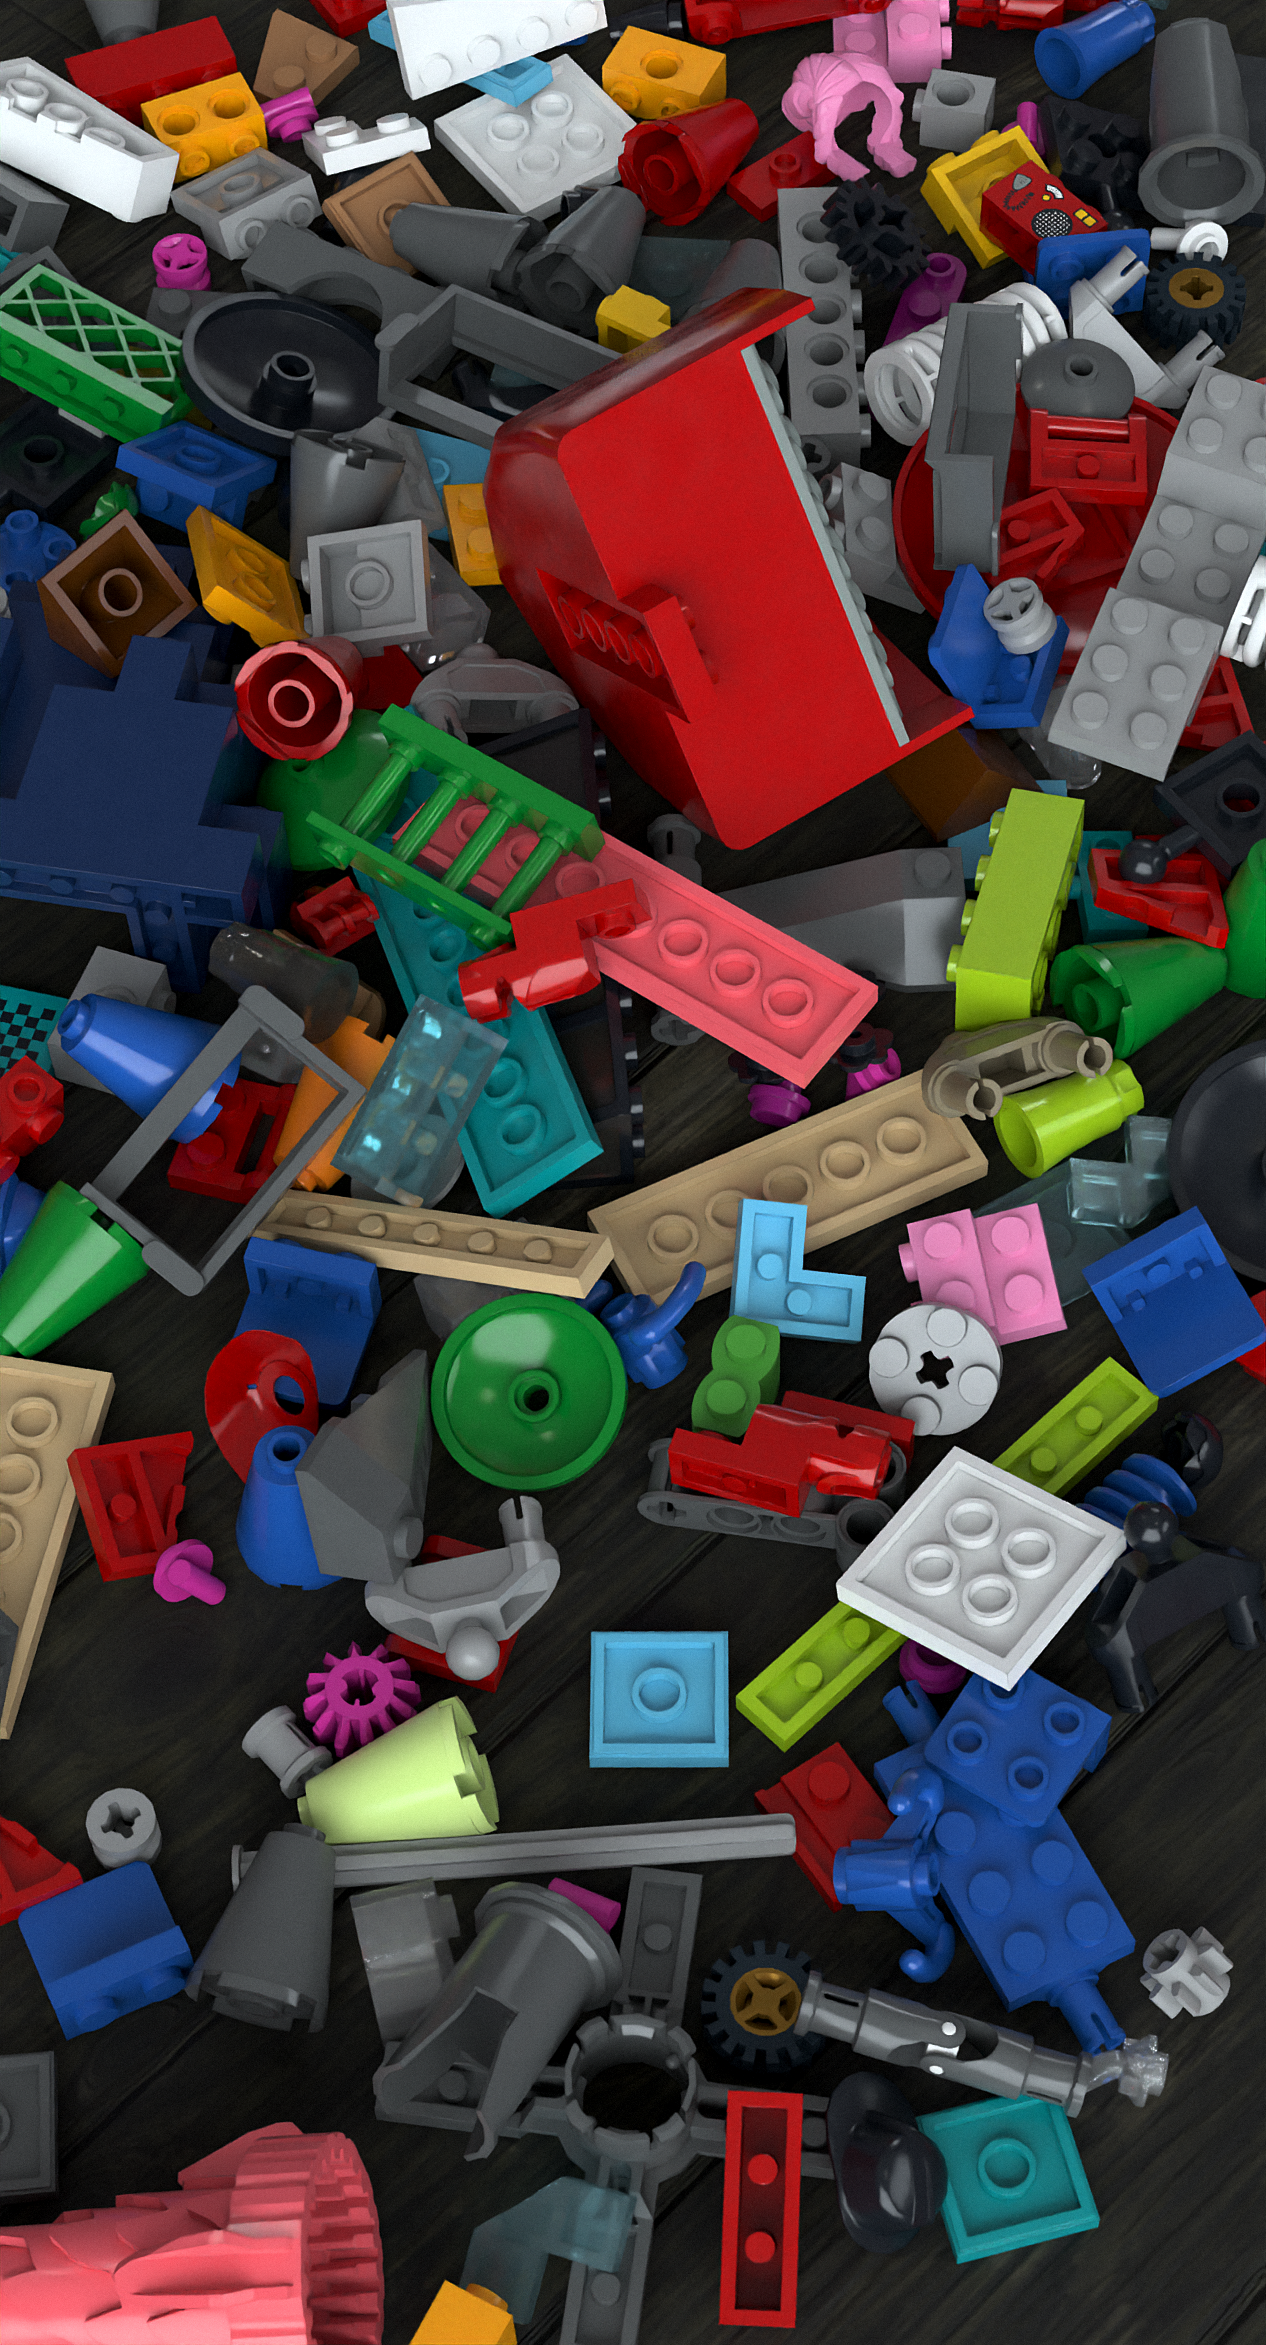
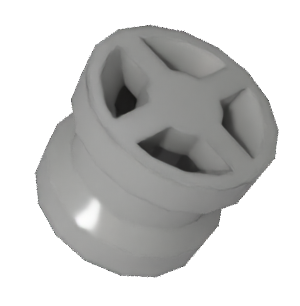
M1025 577L1009 579L995 587L986 597L983 606L984 616L993 629L998 631V638L1008 652L1028 654L1037 651L1047 644L1054 635L1057 627L1056 616L1049 605L1043 602V594L1033 580Z
M117 1788L105 1792L93 1802L87 1813L86 1828L96 1859L105 1869L113 1871L134 1861H143L149 1866L154 1863L161 1851L163 1838L153 1804L149 1799L134 1789ZM124 1821L132 1822L134 1824L133 1826H126Z

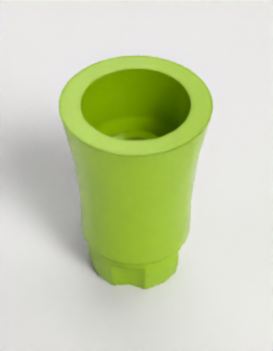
M1119 1059L1112 1060L1109 1070L1102 1076L1095 1073L1096 1078L1085 1077L1075 1072L1042 1086L1003 1096L1001 1109L993 1117L996 1133L1006 1155L1023 1175L1032 1179L1039 1178L1067 1156L1092 1141L1119 1129L1122 1122L1138 1114L1139 1110L1144 1108L1142 1087L1134 1077L1132 1069L1124 1061Z

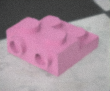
M894 0L885 10L879 13H859L833 18V52L852 50L867 55L878 62L889 73L894 83L929 82L932 69H941V60H949L952 55L951 27L940 26V23L949 22V0Z
M1037 1203L978 1218H973L969 1208L907 1224L910 1242L898 1246L900 1259L907 1282L919 1281L922 1300L911 1303V1306L922 1302L934 1301L943 1302L945 1305H954L964 1311L967 1309L987 1323L995 1334L1000 1346L1067 1329L1042 1215ZM946 1356L944 1358H941L940 1360L948 1359L949 1357Z

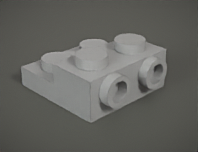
M258 147L169 192L175 211L199 225L206 246L229 260L249 257L275 220L294 228H306L315 217L323 214L311 174L262 147Z
M840 462L831 474H826L822 477L819 486L823 494L822 504L827 512L829 525L836 531L844 546V559L849 567L851 579L857 584L862 593L921 614L926 608L917 599L908 585L895 553L891 480Z
M421 519L307 537L308 558L301 561V577L307 594H310L311 614H306L304 617V630L310 635V638L322 636L343 637L355 645L362 658L384 655L383 646L434 639L427 527Z

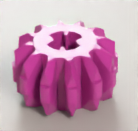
M353 1641L348 1649L349 1658L343 1661L326 1652L323 1659L326 1673H309L306 1681L308 1693L311 1696L306 1698L303 1703L305 1718L310 1723H315L312 1728L313 1734L320 1746L335 1742L336 1755L341 1759L349 1756L356 1747H364L417 1715V1711L413 1708L421 1702L419 1685L415 1681L409 1680L411 1678L410 1665L404 1658L389 1662L388 1649L384 1648L382 1643L369 1656H362L360 1646ZM364 1698L365 1705L361 1706L359 1699Z

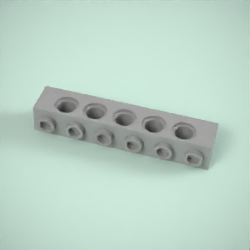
M838 187L778 189L777 231L779 255L782 262L783 289L811 297L816 310L786 326L787 351L785 366L788 417L796 427L800 437H814L825 443L826 448L831 452V464L826 473H832L840 462L860 469V448H871L870 413L860 414L859 406H868L864 385V371L857 372L856 364H865L864 330H854L853 323H862L861 289H851L850 283L859 282V275L855 277L851 273V267H848L843 260L837 259L835 255L840 250L838 245L826 241L824 237L831 229L820 222V217L826 212L822 207L823 203Z

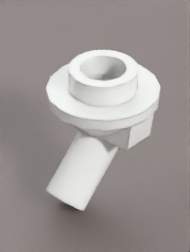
M1198 218L1185 222V229L1154 227L1151 233V247L1154 250L1177 251L1176 254L1185 253L1187 260H1193L1194 252H1204L1203 261L1210 262L1213 254L1222 257L1223 261L1227 253L1228 239L1226 232L1220 225L1210 220L1206 221Z

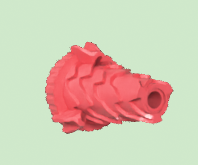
M292 2122L275 2123L248 2132L181 2170L178 2173V2183L183 2187L180 2191L123 2194L116 2196V2207L65 2211L52 2224L0 2227V2345H381L384 2329L383 2300L385 2288L383 2250L379 2233L377 2207L374 2203L369 2175L352 2140L345 2138L344 2133L341 2132L304 2134Z

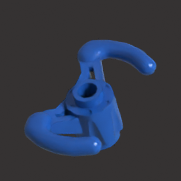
M696 1261L687 1263L672 1293L659 1307L650 1295L639 1294L633 1296L632 1293H624L610 1301L600 1314L601 1324L608 1330L616 1342L623 1357L626 1372L634 1383L637 1384L642 1381L646 1388L655 1389L670 1382L686 1366L688 1355L682 1349L686 1342L674 1327L691 1309L702 1291L706 1278V1269L703 1264ZM598 1279L585 1299L575 1298L572 1302L593 1315L612 1298L613 1287L608 1281Z
M925 1766L909 1768L895 1781L887 1806L898 1817L881 1839H853L851 1846H842L837 1850L833 1865L834 1889L837 1899L841 1904H854L856 1911H886L925 1945L924 1954L916 1949H909L903 1952L899 1959L902 1971L917 1983H932L940 1978L947 1971L955 1954L954 1929L945 1920L943 1913L935 1906L933 1896H936L940 1889V1862L937 1854L929 1852L927 1849L929 1833L936 1822L937 1814L941 1812L944 1806V1789L940 1775Z

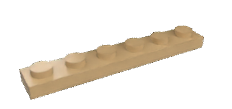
M293 1189L288 1190L251 1235L271 1241L278 1238L289 1239L307 1249L329 1254H336L338 1252L353 1253L362 1257L367 1262L375 1263L377 1267L583 1299L586 1298L615 1256L609 1235Z

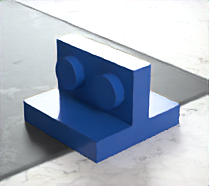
M184 420L120 445L116 461V468L138 477L135 495L138 499L140 513L187 534L185 521L199 504L242 531L249 493L272 483L277 466V461Z

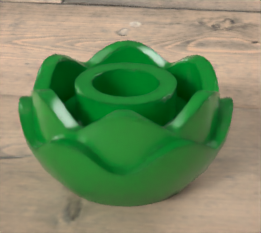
M114 481L108 494L98 499L92 516L81 523L79 533L84 536L83 542L87 539L88 535H92L122 509L126 508L132 517L136 519L140 512V507L134 491L128 484L122 486Z

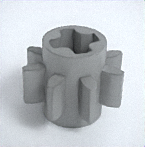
M1199 1927L1191 1938L1180 1929H1171L1160 1934L1147 1948L1143 1958V1967L1147 1973L1140 1978V1982L1151 1991L1149 1999L1169 2018L1173 2019L1183 2007L1194 2017L1202 2016L1215 2010L1227 1996L1230 1988V1978L1226 1972L1233 1968V1962L1222 1953L1224 1946L1204 1927Z

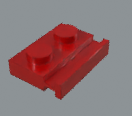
M838 1742L780 1777L778 1784L766 1791L761 1789L754 1794V1805L761 1815L789 1813L793 1816L797 1846L795 1853L791 1856L831 1911L835 1913L842 1909L843 1904L837 1899L833 1882V1865L837 1850L842 1846H851L853 1839H881L896 1819Z

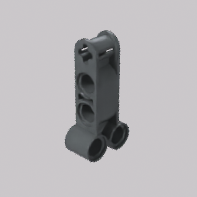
M664 1438L650 1444L648 1456L653 1464L646 1493L640 1496L637 1508L647 1519L668 1526L836 1549L837 1563L845 1573L868 1547V1545L856 1543L852 1539L861 1534L877 1536L906 1501V1458L902 1450L890 1441L889 1446L892 1447V1454L886 1475L889 1482L883 1484L875 1501L861 1497L818 1493L815 1489L816 1485H812L799 1519L680 1485H672L668 1449L672 1438ZM668 1503H673V1510L671 1512L667 1511Z

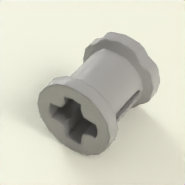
M285 1705L272 1709L250 1728L242 1742V1749L251 1758L260 1757L281 1780V1791L289 1799L305 1794L306 1781L331 1767L333 1758L325 1746L316 1747L295 1725L296 1715Z

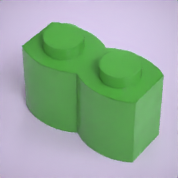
M732 1315L724 1322L716 1334L711 1354L712 1371L702 1380L694 1395L692 1403V1432L713 1431L725 1436L732 1443L741 1445L757 1405L773 1404L777 1397L780 1385V1333L778 1326Z

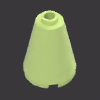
M457 1696L440 1700L307 1780L306 1796L300 1797L297 1800L302 1824L322 1831L326 1835L324 1843L329 1846L484 1835L498 1829L494 1823L499 1822V1808L486 1755L478 1756L475 1745L469 1735L477 1733V1730L464 1703Z

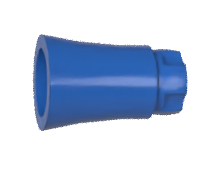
M1140 0L1112 1L1070 22L1042 30L1036 38L1034 54L1043 80L1056 94L1063 98L1075 99L1080 97L1099 78L1117 65L1135 56L1141 48L1146 46L1155 37L1154 26L1156 20L1151 8L1146 2Z

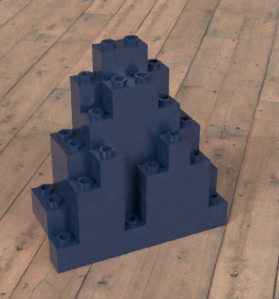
M153 543L198 603V606L163 637L154 638L132 635L121 672L115 678L110 679L50 639L37 583L13 580L7 597L12 618L0 617V896L126 914L135 956L166 965L171 990L201 994L218 936L272 934L274 929H282L295 886L283 812L253 806L257 785L269 761V756L252 744L239 726L236 716L238 711L236 692L234 693L235 684H230L233 664L242 663L246 650L243 628L234 622L230 625L219 622L201 605L202 597L190 548ZM61 549L57 564L73 550Z

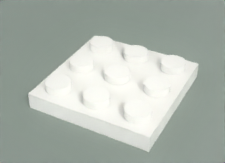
M567 54L547 63L551 65L553 81L517 107L485 94L434 120L435 137L509 214L529 216L542 221L560 212L563 191L574 190L576 185L602 189L621 180L618 170V156L624 153L625 141H621L625 133L631 130L637 123Z
M954 1446L836 1582L838 1600L1010 1691L1108 1572L1115 1560L1126 1550V1538L1124 1530Z

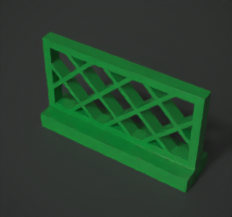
M39 263L0 296V376L123 443L130 442L179 422L195 407L175 371V368H178V355L182 340ZM40 286L58 296L60 300H34L32 292ZM79 316H95L106 322L107 325H82ZM14 317H28L31 326ZM41 317H66L69 325L43 326ZM88 342H114L116 351L91 352ZM127 342H143L154 348L155 351H130ZM62 343H75L78 352ZM123 368L126 378L110 369ZM136 368H161L164 377L139 378ZM171 394L173 403L158 395Z

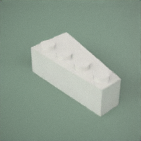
M22 57L0 62L1 161L108 211L122 221L135 223L140 222L143 218L167 212L170 199L169 192L172 190L180 156L178 152L31 58Z

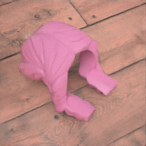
M852 50L835 51L830 54L824 52L813 53L810 57L805 56L793 73L792 85L784 93L782 111L797 129L802 132L810 130L815 138V160L822 165L827 164L828 169L835 175H839L843 181L850 179L855 183L860 177L863 178L865 174L869 173L870 170L865 165L856 161L837 146L834 131L851 113L865 110L869 103L874 101L876 114L871 124L872 132L867 137L868 152L874 155V162L880 169L889 171L896 178L904 177L908 172L914 171L917 159L904 151L902 140L899 137L903 119L900 107L904 100V94L896 88L889 73L878 62L867 55Z

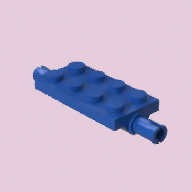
M917 1679L906 1682V1687L910 1692L907 1696H905L899 1685L888 1692L882 1701L909 1745L908 1748L874 1763L873 1775L887 1800L895 1781L907 1769L917 1766L928 1767L923 1759L924 1747L942 1721L926 1692L920 1687L921 1685ZM939 1774L943 1783L945 1800L943 1809L937 1814L936 1822L929 1833L927 1848L929 1852L937 1854L940 1862L941 1883L939 1892L1005 2009L1009 2013L1032 2001H1048L1051 2007L1059 2006L1083 2048L1082 2051L1093 2054V2059L1102 2056L1099 2048L1102 2044L1107 2052L1115 2049L1127 2036L1123 2028L1119 2027L1096 1987L1099 1981L1097 1974L1108 1964L1133 1953L1136 1940L1060 1811L1056 1807L1044 1825L1031 1827Z

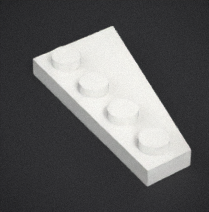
M386 0L405 91L412 100L608 27L603 0Z

